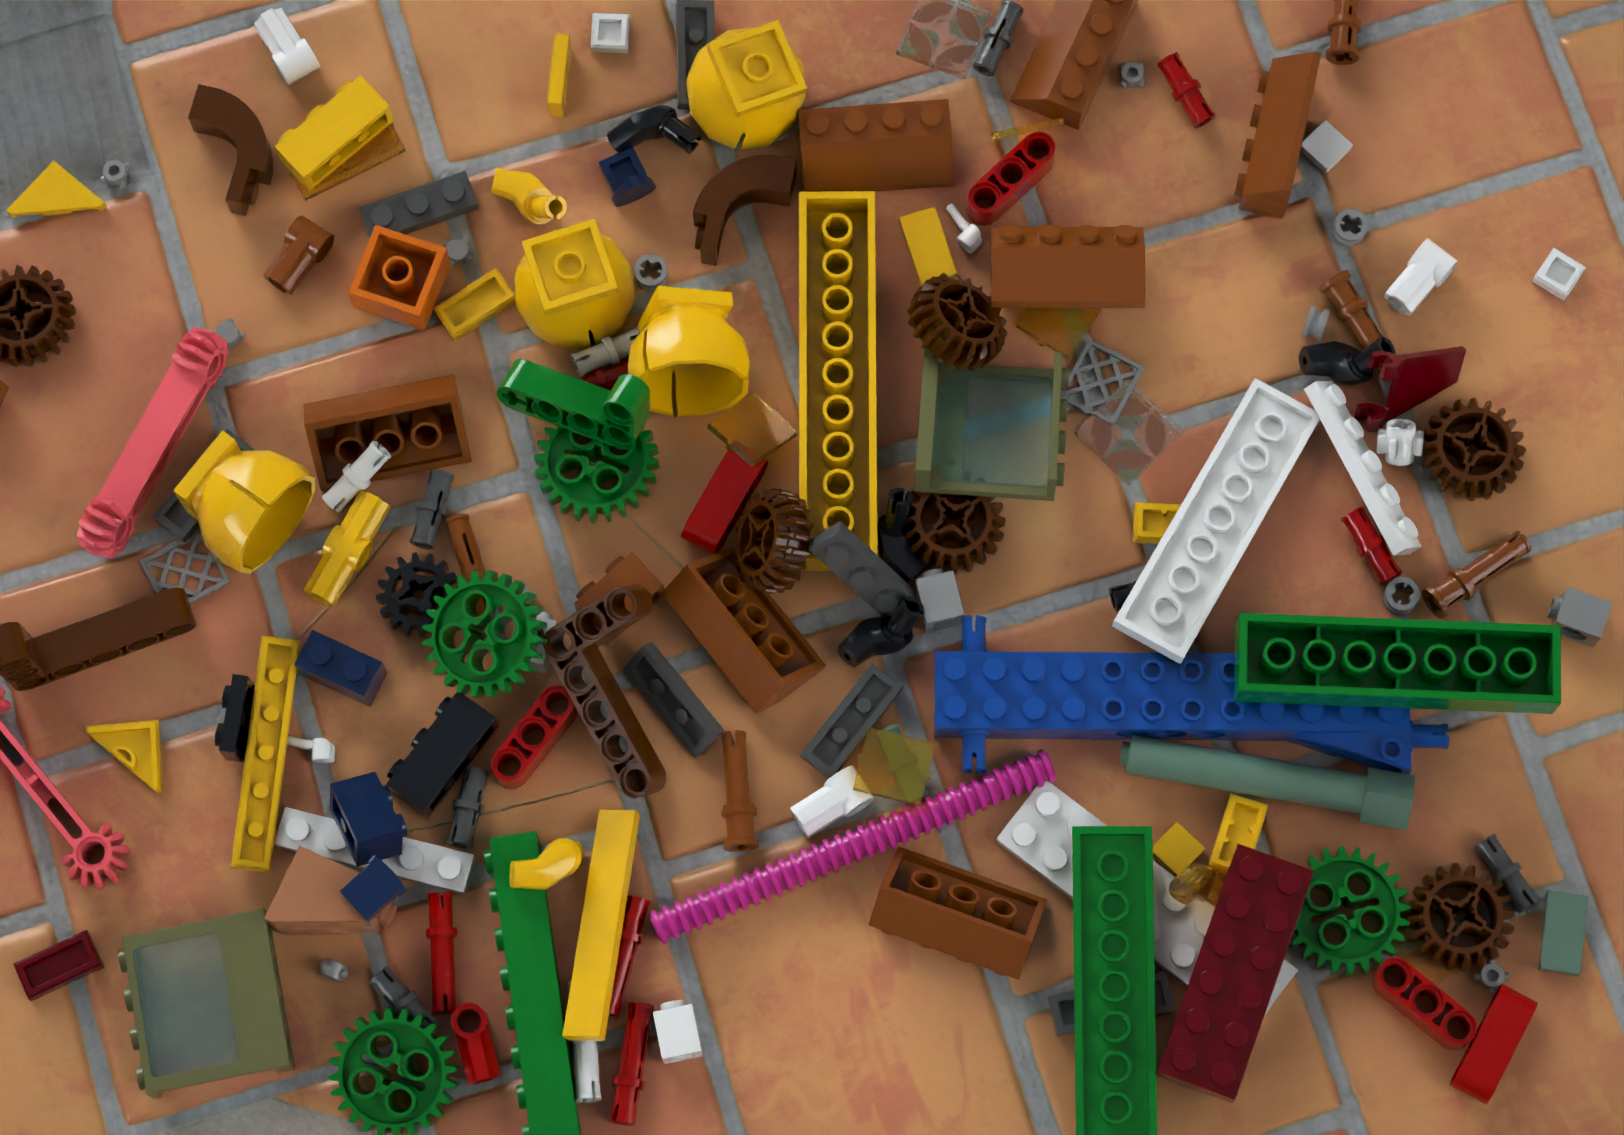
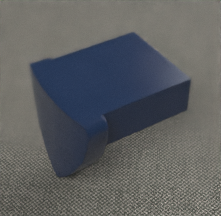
M633 146L599 162L600 169L613 193L612 201L616 207L637 201L656 189L654 181L647 176Z
M372 856L368 860L369 865L340 890L341 894L368 923L397 896L400 897L406 892L404 885L396 874L376 856Z

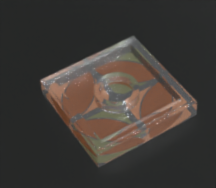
M917 0L897 46L896 55L966 79L984 32L992 17V10L965 0Z
M1128 378L1074 434L1130 486L1184 431Z

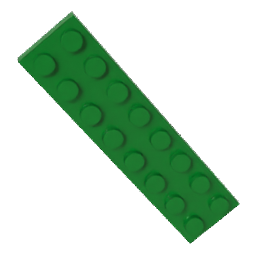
M1072 826L1076 1135H1157L1152 826Z

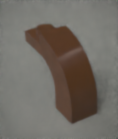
M198 84L188 119L194 132L224 139L237 150L236 166L225 200L231 213L246 216L249 204L254 205L257 200L258 183L271 185L273 157L269 142L257 116L243 101L224 90Z
M758 155L743 158L724 167L708 181L699 194L693 210L694 226H698L695 249L700 250L701 263L717 265L725 225L732 214L741 207L758 202L790 207L797 175L796 158L778 155Z

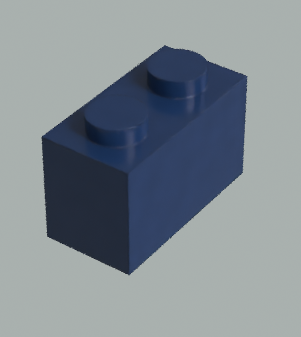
M314 630L311 631L294 664L302 676L371 707L388 673L381 661Z
M376 772L330 784V811L357 867L369 864L368 860L372 856L383 860L402 854L403 837L407 836L406 823L401 814L396 815L393 809L390 789L387 785H381Z

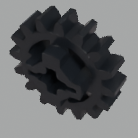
M416 552L412 554L411 562L406 563L401 556L397 558L399 568L396 570L389 566L385 568L389 579L378 580L379 588L385 591V593L376 595V600L378 604L386 605L380 610L383 619L393 616L389 622L393 630L403 625L405 636L409 637L413 629H417L420 637L425 638L426 630L422 629V625L433 624L434 619L426 613L428 609L434 610L436 602L433 597L435 595L442 597L444 593V598H446L448 595L444 585L446 583L450 585L455 584L457 576L455 572L446 574L449 567L444 560L436 566L433 554H428L425 561H420ZM425 572L432 575L429 577H424L417 575L415 573ZM403 579L400 592L394 594L397 585ZM420 589L425 598L418 601L414 597V591ZM413 613L423 618H409L406 615Z

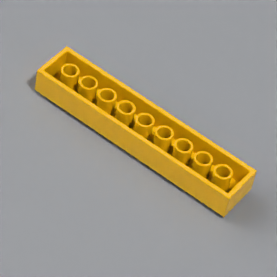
M875 191L799 192V498L806 501V508L811 511L809 522L813 523V528L810 531L811 538H814L840 521L878 556ZM811 551V555H808L806 559L807 568L801 570L832 571Z

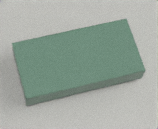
M1551 890L1546 892L1538 964L1539 971L1572 976L1580 975L1588 896Z

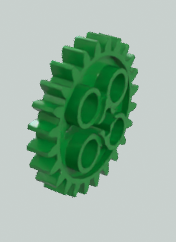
M557 426L556 430L550 427L544 428L549 441H537L538 448L543 453L534 455L536 465L541 466L535 470L537 480H544L539 486L543 494L550 493L548 500L551 506L561 502L560 510L563 515L569 513L573 508L576 521H580L585 513H589L592 524H595L598 514L603 513L606 520L611 522L612 511L617 510L621 516L625 517V505L629 503L637 509L640 507L636 497L638 494L645 497L650 496L649 489L645 483H656V475L650 470L660 468L658 459L653 457L659 452L657 444L650 443L654 439L651 430L641 431L634 445L626 454L615 455L612 453L615 448L594 439L589 444L580 445L576 443L577 439L581 436L578 433ZM571 451L574 452L576 455H565V452ZM590 462L596 463V465L591 466ZM576 468L582 470L580 476L571 480L563 477L569 469ZM619 469H629L626 473L619 471ZM607 479L618 481V484L613 489L603 490L599 488L601 483Z
M487 570L485 577L482 572L472 571L471 581L467 577L459 575L457 576L458 588L446 583L444 587L448 596L446 598L436 595L433 597L439 605L438 610L428 609L426 611L434 619L433 624L422 625V629L432 632V637L422 642V645L433 647L434 650L426 657V660L439 662L433 673L439 676L447 674L444 685L450 687L457 685L458 693L467 694L471 691V696L482 698L485 690L488 697L495 698L498 694V687L502 692L511 693V680L516 684L523 685L525 681L521 672L524 670L535 673L536 670L530 663L531 658H543V655L535 650L536 644L547 643V639L537 636L538 630L547 626V623L537 621L535 618L543 611V607L530 606L536 595L531 592L522 594L525 584L520 581L512 583V576L502 573L498 579V573L492 570ZM484 597L487 603L486 609L482 615L478 616L476 605ZM502 605L505 606V610L503 611V613H501ZM513 620L516 625V631L511 638L507 639L505 627ZM484 627H485L484 632L488 635V637H487V639H486L485 641H484L485 636L481 633V631H482V629H483ZM461 629L464 634V640L456 648L454 636ZM488 652H491L493 664L485 671L482 665L483 658ZM466 655H468L467 663L464 662Z
M1339 846L1334 858L1327 848L1321 852L1322 862H1319L1312 855L1307 858V865L1310 870L1314 871L1293 932L1297 937L1290 944V947L1295 948L1303 945L1305 950L1301 960L1304 961L1311 955L1315 956L1314 969L1318 970L1326 962L1329 963L1330 975H1334L1339 966H1344L1347 977H1350L1353 974L1355 965H1358L1361 972L1366 974L1369 971V960L1379 967L1384 962L1381 952L1390 957H1393L1396 953L1394 946L1390 942L1402 944L1405 940V937L1397 929H1406L1410 925V922L1401 918L1400 914L1407 913L1411 906L1399 903V899L1404 897L1408 891L1407 889L1395 890L1394 885L1399 880L1400 875L1387 877L1385 872L1389 867V863L1385 862L1381 866L1376 867L1374 865L1375 853L1370 854L1365 861L1361 859L1360 848L1356 847L1351 857H1347L1344 847ZM1359 878L1364 881L1367 886V893L1360 896L1353 894L1348 888V880ZM1316 889L1323 890L1329 897V905L1326 907L1314 905L1310 900V892ZM1371 899H1377L1379 902L1375 906L1356 909L1349 917V920H1347L1345 914H1340L1317 924L1311 921L1313 917L1335 913L1341 906V903H1343L1345 908H1352ZM1365 915L1374 916L1380 923V931L1377 933L1365 931L1361 925V917ZM1326 927L1337 928L1342 934V943L1339 945L1329 944L1323 937V929Z
M393 1006L386 1008L384 1018L382 1019L380 1013L375 1009L369 1013L370 1024L363 1017H358L355 1019L358 1031L349 1027L342 1031L348 1042L338 1041L334 1043V1047L342 1054L341 1056L329 1059V1063L339 1068L337 1072L328 1075V1079L339 1081L340 1087L331 1092V1096L343 1095L345 1100L339 1105L338 1110L341 1111L350 1107L353 1113L348 1122L353 1123L362 1118L364 1120L362 1132L364 1133L376 1125L377 1135H385L388 1128H391L393 1135H402L403 1127H406L410 1135H415L418 1133L417 1122L427 1129L433 1125L429 1114L438 1118L445 1114L439 1105L440 1102L444 1104L453 1102L454 1098L446 1092V1089L456 1088L459 1085V1082L449 1078V1074L459 1070L460 1066L449 1064L447 1058L453 1056L457 1051L456 1049L444 1050L442 1045L450 1036L446 1034L437 1038L434 1033L439 1023L436 1021L427 1027L424 1026L425 1013L422 1012L414 1020H411L410 1008L402 1009L399 1017H396ZM379 1035H385L393 1042L394 1048L391 1055H382L377 1050L376 1040ZM415 1053H421L427 1057L429 1061L427 1073L422 1074L414 1070L411 1060ZM364 1054L368 1055L373 1061L387 1068L397 1064V1073L399 1075L425 1084V1090L418 1089L416 1085L403 1077L391 1081L389 1079L391 1075L389 1070L363 1061L362 1056ZM362 1071L370 1072L376 1080V1086L372 1092L365 1091L359 1084V1075ZM397 1089L405 1090L410 1094L412 1103L409 1109L404 1110L396 1105L394 1095Z

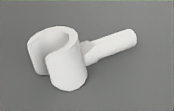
M951 203L946 207V210L959 229L963 231L956 238V241L963 250L972 254L982 244L980 229L974 224H969L955 205Z
M288 735L287 745L312 750V762L321 764L334 763L335 746L327 739L315 738L313 740H305Z

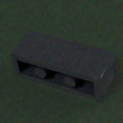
M458 692L452 698L447 696L440 703L435 712L436 720L429 729L424 727L417 733L411 743L413 750L405 760L401 758L397 760L387 774V778L390 780L386 785L391 793L427 819H429L461 777L464 767L470 765L499 727L495 716L464 694Z

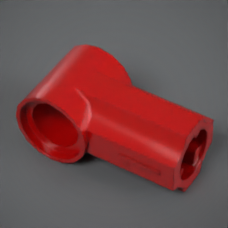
M471 1002L457 1006L451 1016V1026L455 1033L468 1086L502 1077L486 1012L479 1005ZM468 1012L478 1013L481 1017L479 1028L472 1033L463 1032L460 1028V1019Z

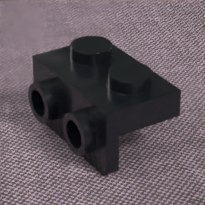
M233 674L231 685H226L223 691L222 708H226L224 723H218L215 746H219L220 753L227 761L242 763L245 761L255 686L249 676Z

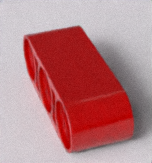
M1040 131L1030 133L971 187L968 194L967 213L972 222L981 226L993 224L1049 173L1053 167L1056 149L1055 141L1050 135ZM1039 149L1044 151L1047 156L1042 159H1035L1030 156L1029 152ZM1006 174H1015L1020 178V181L1010 184L1005 182L1002 177ZM985 198L992 201L994 205L984 209L978 207L975 202Z
M734 442L729 447L685 523L681 538L711 554L718 553L761 481L769 461Z
M554 685L543 691L495 752L491 759V769L496 781L502 787L516 789L524 785L574 722L577 716V709L564 686ZM554 700H566L569 706L564 713L558 715L548 711L550 703ZM531 730H541L545 733L543 741L537 745H529L524 742L526 734ZM515 760L520 763V769L515 775L504 776L500 773V768L506 761Z
M1392 957L1382 962L1372 976V984L1378 995L1442 1047L1448 1050H1459L1474 1039L1477 1033V1023L1472 1014L1407 961ZM1394 969L1398 971L1402 977V985L1397 988L1387 985L1383 979L1384 970ZM1421 994L1430 997L1434 1004L1432 1013H1422L1417 1009L1415 1005V997ZM1456 1020L1464 1026V1039H1455L1448 1034V1021Z
M1501 983L1477 1027L1474 1039L1470 1041L1451 1079L1450 1086L1487 1104L1495 1092L1537 1008L1538 1002Z

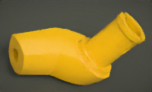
M495 169L491 194L512 201L529 222L546 224L553 218L560 219L565 215L567 210L565 199L559 195H552L539 179L531 173Z
M558 838L552 841L536 859L511 861L510 887L546 890L578 869L585 855L583 845L579 841L574 842L568 838Z

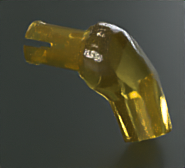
M1193 863L1171 881L1169 893L1176 901L1188 905L1193 900L1202 903L1212 900L1217 903L1225 879L1219 877L1220 873H1218L1217 868Z

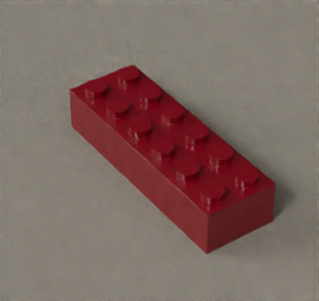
M1237 844L1156 1076L1230 1103L1235 1101L1314 874L1313 870Z

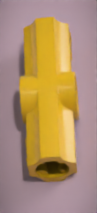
M360 490L341 525H336L329 533L322 549L323 557L304 588L306 594L327 606L335 607L354 572L358 573L367 562L373 547L372 540L390 510L389 504L369 492Z

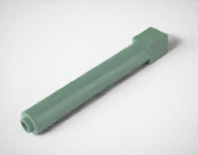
M1132 735L1131 742L1123 741L1119 765L1126 766L1125 774L1360 814L1359 822L1407 830L1414 800L1415 775L1368 767L1366 775L1136 735Z

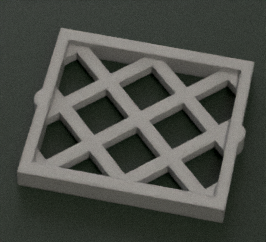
M1089 339L1069 375L1068 388L1075 375L1080 387L1061 391L1060 399H1068V405L1080 410L1084 415H1089L1093 418L1097 417L1109 423L1110 426H1114L1145 367L1120 355L1119 352L1112 351ZM1098 350L1108 355L1110 359L1097 362L1093 351ZM1088 353L1092 364L1080 367ZM1122 362L1132 367L1133 371L1120 374L1117 363ZM1112 364L1115 376L1103 380L1099 368ZM1094 370L1097 382L1084 385L1081 373ZM1134 377L1124 397H1122L1123 399L1115 414L1108 412L1109 416L1105 417L1093 411V407L1103 404L1107 405L1116 396L1108 397L1105 385L1118 382L1121 391L1125 388L1123 380ZM1100 387L1103 399L1090 402L1087 390ZM1082 392L1085 404L1081 405L1069 399V395Z
M200 529L195 531L186 543L178 540L140 560L152 583L154 592H162L163 588H183L187 576L198 578L200 581L196 591L185 589L186 595L192 596L188 598L191 605L231 583L219 559L210 550L208 556L195 553L199 540L204 541ZM193 540L190 551L179 548ZM169 553L166 564L154 561ZM175 553L188 556L184 569L171 565ZM193 558L206 561L202 574L189 570ZM211 563L217 564L222 573L220 579L208 576ZM151 566L164 569L160 582L154 580L150 572ZM169 571L182 574L178 586L165 583ZM205 581L217 583L202 591Z

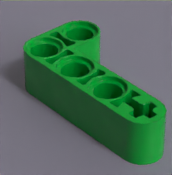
M518 359L513 362L496 392L498 399L505 406L515 411L623 450L632 448L649 418V387L642 379L630 374L619 376L610 391L534 362Z

